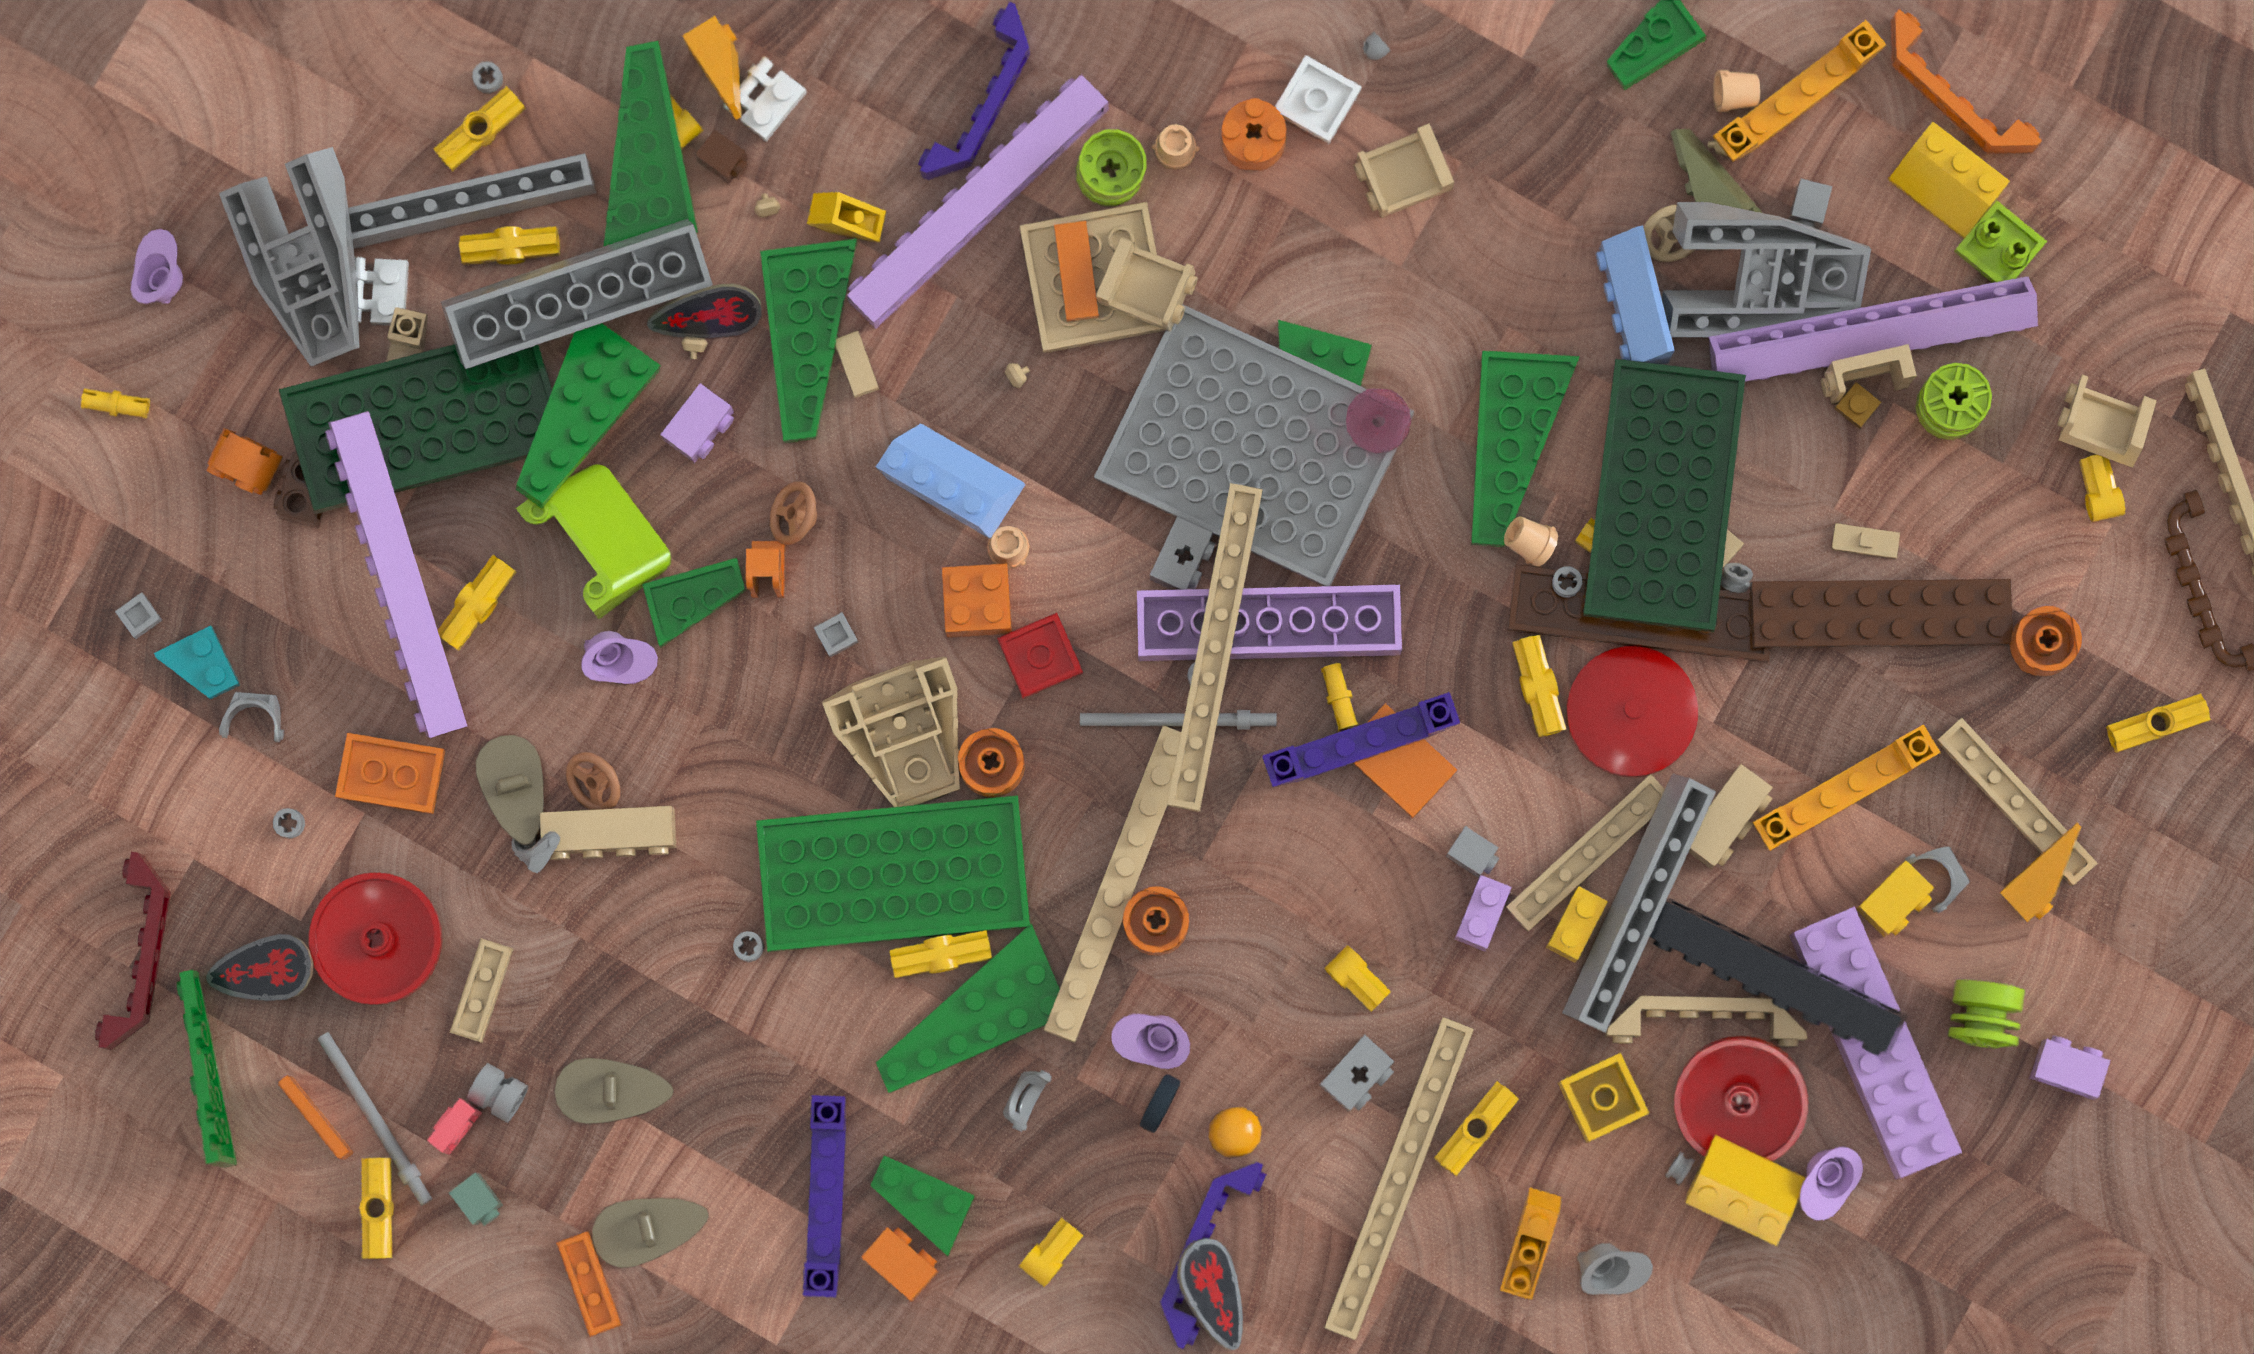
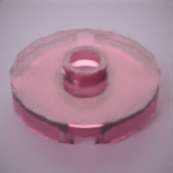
M1381 388L1367 389L1357 395L1348 406L1346 416L1347 432L1354 444L1366 452L1374 454L1391 452L1401 446L1409 435L1412 424L1410 410L1404 399L1393 390ZM1376 417H1382L1385 419V423L1381 427H1376L1373 425V420Z

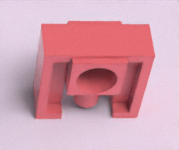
M460 1098L453 1108L449 1107L433 1127L435 1131L427 1141L442 1153L450 1155L482 1112L468 1101Z

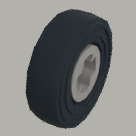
M1168 1074L1162 1078L1145 1110L1139 1126L1152 1133L1157 1131L1178 1091L1180 1080Z

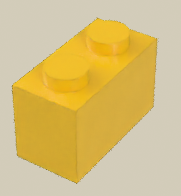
M1905 860L1856 910L1883 937L1887 936L1890 932L1896 936L1909 923L1905 917L1913 909L1919 913L1932 900L1928 894L1934 887Z
M1578 886L1546 948L1575 963L1579 959L1608 901Z

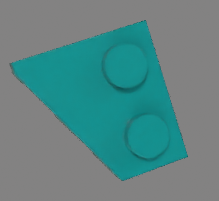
M208 626L154 653L158 660L209 699H213L240 686L212 626Z

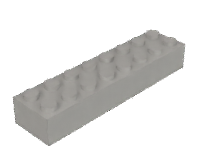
M688 219L441 301V305L460 362L467 369L707 288L713 284L694 225Z

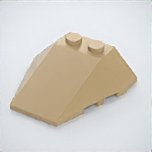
M946 656L911 661L854 682L822 702L834 735L843 743L853 758L861 765L894 807L918 805L960 789L957 686Z

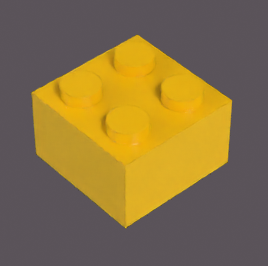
M1621 1053L1558 1082L1586 1143L1649 1114Z

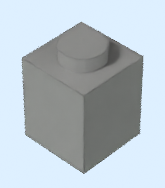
M1800 179L1794 195L1789 220L1820 230L1824 222L1832 186Z
M1465 826L1446 857L1479 878L1483 871L1489 875L1496 865L1499 857L1494 854L1499 847Z

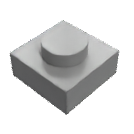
M142 592L115 611L135 639L163 621Z
M843 612L814 627L830 658L858 643Z

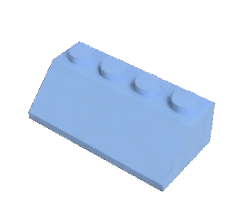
M1642 225L1602 241L1599 248L1600 251L1596 252V260L1599 270H1605L1608 281L1604 283L1606 299L1608 302L1613 301L1616 313L1612 314L1611 317L1615 333L1621 332L1623 345H1619L1621 359L1667 364L1675 350Z
M919 424L895 438L876 465V468L889 481L991 539L1026 485L1021 480L923 424Z

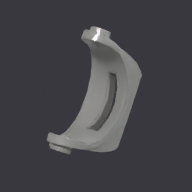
M235 692L219 727V735H222V738H228L230 723L239 711L249 707H259L265 709L274 721V741L280 742L284 739V730L281 729L280 706L276 695Z
M550 831L537 844L535 839L532 844L526 846L512 839V850L520 861L527 865L530 871L538 873L545 867L557 848L560 836L555 831Z
M1950 846L1934 849L1917 857L1915 854H1912L1905 858L1910 864H1914L1919 859L1937 860L1948 870L1951 878V890L1948 897L1942 903H1938L1932 908L1934 913H1940L1947 909L1946 907L1970 882Z
M1043 1070L1040 1072L1025 1071L1021 1074L1003 1110L1004 1117L1014 1124L1012 1128L1020 1132L1026 1131L1027 1121L1046 1084L1051 1081V1074ZM1028 1084H1030V1085L1026 1088V1090L1024 1091V1093L1022 1094V1097H1021V1099H1020V1101H1019L1018 1108H1017V1112H1016L1015 1109H1016V1104H1017L1018 1098H1019L1021 1092L1023 1091V1089H1024Z

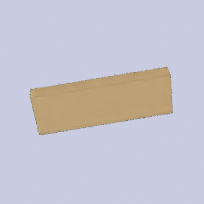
M480 939L450 1033L477 1042H483L513 948Z

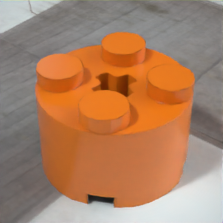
M1258 98L1242 101L1232 107L1226 114L1222 124L1221 142L1225 156L1234 166L1243 170L1260 171L1273 166L1282 156L1286 142V124L1279 110L1272 104ZM1248 132H1259V139L1257 140L1255 137L1248 139Z
M223 428L207 462L208 468L206 471L222 479L226 478L230 481L237 479L234 484L237 487L250 493L254 492L262 495L264 491H267L283 455L246 436L240 437L236 435L235 431Z
M2042 606L2035 608L2019 620L2013 628L2010 644L2012 657L2019 668L2026 673L2035 676L2057 674L2076 658L2082 645L2081 629L2073 617L2058 607ZM2043 635L2046 640L2052 641V644L2047 648L2045 644H2041L2039 641Z
M988 728L975 732L966 738L959 750L958 767L962 779L969 789L980 796L995 798L1005 796L1018 786L1024 774L1025 760L1019 743L1011 734L998 728ZM993 756H997L999 767H992L990 770H987L984 759L991 760Z
M1149 887L1138 892L1128 901L1123 914L1124 931L1128 941L1140 952L1152 956L1165 955L1175 951L1185 940L1189 930V913L1183 900L1174 891L1164 887ZM1155 913L1161 914V920L1166 922L1165 925H1159L1158 929H1152L1151 923L1147 922V919L1153 918Z

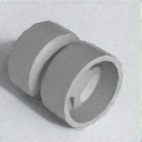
M487 1063L473 1082L466 1100L482 1109L490 1107L492 1115L508 1123L520 1107L529 1086L514 1077L505 1079L503 1071Z

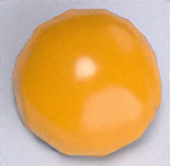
M1227 1108L1217 1113L1209 1124L1208 1138L1213 1149L1228 1158L1241 1157L1253 1152L1260 1143L1262 1127L1258 1117L1252 1111L1247 1110V1108Z

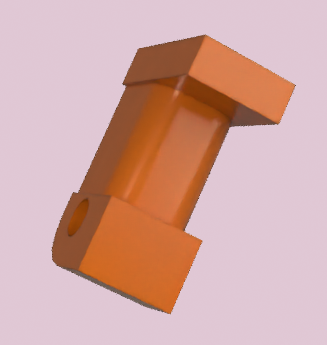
M752 541V549H746L747 590H750L752 598H758L759 577H772L773 589L777 597L785 598L784 544L778 541Z

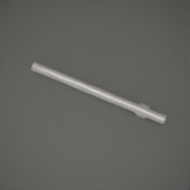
M1237 710V713H1219L1217 726H1237V730H1250V726H1277V713H1250V710ZM1080 713V726H1183L1185 713Z
M330 1033L323 1034L318 1038L319 1043L399 1169L398 1176L404 1185H409L420 1205H425L432 1200V1197L419 1178L421 1176L420 1171L415 1163L411 1164Z

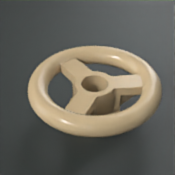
M1677 205L1666 206L1658 210L1647 220L1643 227L1650 256L1655 260L1662 262L1677 261L1685 258L1695 250L1681 248L1677 251L1669 252L1673 243L1678 241L1672 232ZM1654 228L1662 239L1658 250L1651 242V234Z

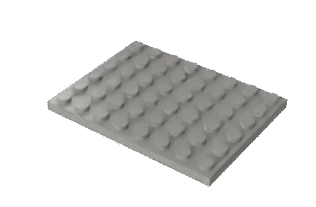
M1185 306L1184 315L1178 325L1174 323L1171 332L1165 331L1094 478L1175 517L1178 516L1209 530L1218 537H1220L1230 483L1263 489L1251 552L1322 586H1331L1407 430L1414 411Z

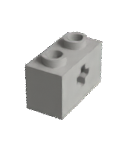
M1177 516L1150 573V580L1171 590L1196 589L1202 576V572L1197 570L1203 559L1209 561L1216 543L1211 541L1213 532ZM1185 550L1190 552V559L1192 561L1186 560L1184 565L1179 564L1177 553L1183 555Z
M1364 1035L1323 1080L1320 1087L1348 1112L1353 1107L1359 1111L1372 1097L1368 1093L1370 1088L1376 1082L1382 1086L1394 1073L1390 1068L1394 1061ZM1355 1068L1359 1071L1364 1068L1367 1070L1365 1078L1368 1081L1365 1084L1362 1081H1359L1357 1084L1351 1081L1354 1076L1351 1072L1352 1069Z

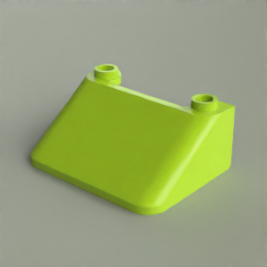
M591 465L570 476L542 509L529 499L516 508L523 519L533 525L543 524L555 516L598 575L586 583L583 597L598 619L605 616L643 588L642 584L651 582L662 574L671 563V554L667 546L611 471L603 465Z

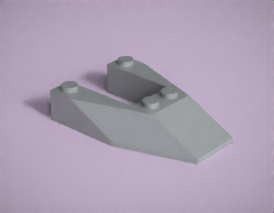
M333 147L306 154L285 164L308 226L288 234L267 176L240 183L219 193L254 286L311 367L359 348L357 273L345 178Z
M1677 202L1672 232L1683 249H1741L1735 290H1663L1662 303L1671 337H1710L1861 308L1871 253L1869 246L1779 216L1710 202Z

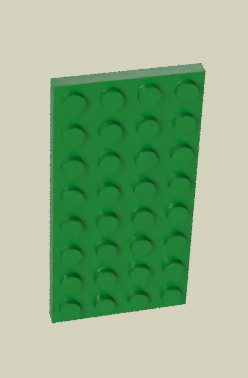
M1018 795L756 820L768 952L1030 927Z

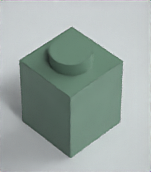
M475 1172L449 1192L472 1225L482 1223L483 1226H486L500 1215L497 1210L503 1204L479 1173Z

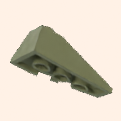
M1675 129L1671 131L1679 165L1689 176L1688 183L1685 184L1686 192L1694 197L1695 202H1710L1762 213L1690 129Z

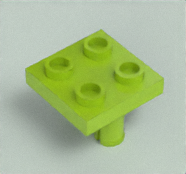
M1996 201L1954 252L1989 281L1995 283L2016 279L2047 241L1999 201Z

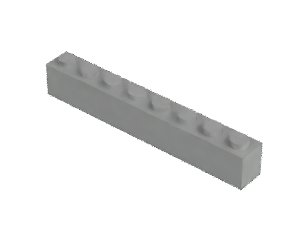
M584 153L349 207L353 249L595 194L596 189L590 162Z
M1672 773L1565 1005L1563 1014L1590 1027L1606 1032L1716 791L1690 778Z

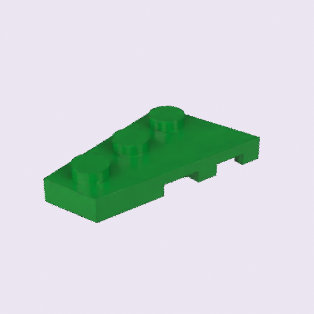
M1660 0L1654 8L1647 12L1640 25L1626 37L1607 60V67L1625 91L1704 42L1706 35L1681 0Z
M737 558L642 584L660 648L746 591Z
M885 1155L870 1185L945 1255L949 1256L975 1195Z

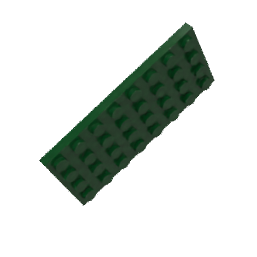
M455 344L279 389L280 399L314 514L348 506L345 494L350 493L346 480L340 481L335 463L340 461L337 449H330L325 431L330 430L329 422L369 411L394 493L526 459L552 392L539 345L465 369L460 362Z
M1615 359L1583 616L1715 632L1746 375Z

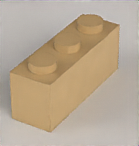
M1740 764L1710 804L1688 853L1710 869L1714 868L1717 863L1723 866L1734 852L1729 846L1736 837L1742 840L1753 826L1749 822L1751 816L1755 811L1761 814L1773 799L1768 795L1773 787Z

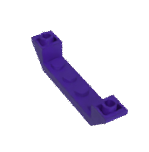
M1010 1L1006 9H999L994 18L993 26L996 27V38L1014 46V49L1009 47L1006 50L1001 61V65L1004 67L999 77L994 75L986 89V93L989 94L984 105L980 103L977 105L971 118L974 124L970 132L964 131L957 143L956 149L960 150L959 153L937 142L934 143L931 150L925 149L918 166L921 167L922 178L926 180L971 167L1030 56L1028 41L1016 5Z
M1450 692L1421 701L1415 707L1297 747L1292 745L1263 755L1262 758L1272 787L1303 781L1429 738L1460 724V720Z
M812 1095L807 1258L806 1263L804 1262L803 1296L837 1297L841 1261L846 1145L845 1096Z
M1256 1162L1213 1179L1183 1251L1193 1241L1202 1238L1210 1239L1216 1225L1210 1222L1215 1210L1222 1212L1229 1195L1223 1192L1225 1186L1248 1196L1251 1195L1252 1190L1260 1191L1267 1175L1261 1172L1263 1164ZM1178 1260L1160 1303L1177 1347L1184 1349L1186 1343L1193 1346L1200 1327L1194 1325L1197 1318L1173 1308L1175 1302L1182 1304L1184 1299L1177 1276Z

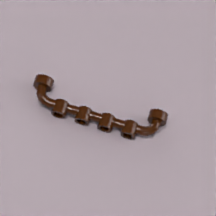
M2195 489L2184 493V500L2174 505L2169 512L2167 526L2170 536L2164 538L2165 546L2170 557L2177 555L2181 567L2176 568L2175 572L2181 587L2188 585L2192 598L2186 601L2191 616L2193 618L2200 616L2204 628L2198 630V635L2203 648L2211 647L2217 660L2225 666L2232 668L2245 666L2249 672L2254 670V644L2250 643L2239 647L2240 654L2237 655L2230 654L2226 650L2221 630L2212 612L2210 600L2203 588L2199 570L2193 561L2187 538L2180 525L2181 517L2186 513H2189L2191 518L2205 514L2202 500Z

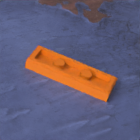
M1086 221L1056 224L1054 229L1066 321L1099 318Z
M286 1075L278 1082L279 1087L338 1159L346 1160L354 1154L353 1150L292 1076Z
M589 1231L557 1242L589 1336L592 1337L621 1326L620 1317Z

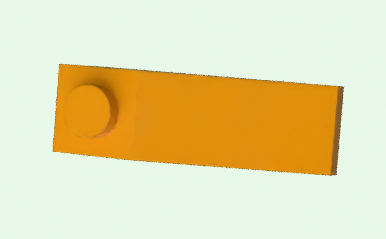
M713 16L682 37L689 51L735 120H738L742 117L738 53L732 43L737 38L727 23L722 26L716 16Z
M2078 823L2073 825L2000 892L2027 922L2034 916L2040 920L2053 908L2050 902L2057 893L2081 830V826Z

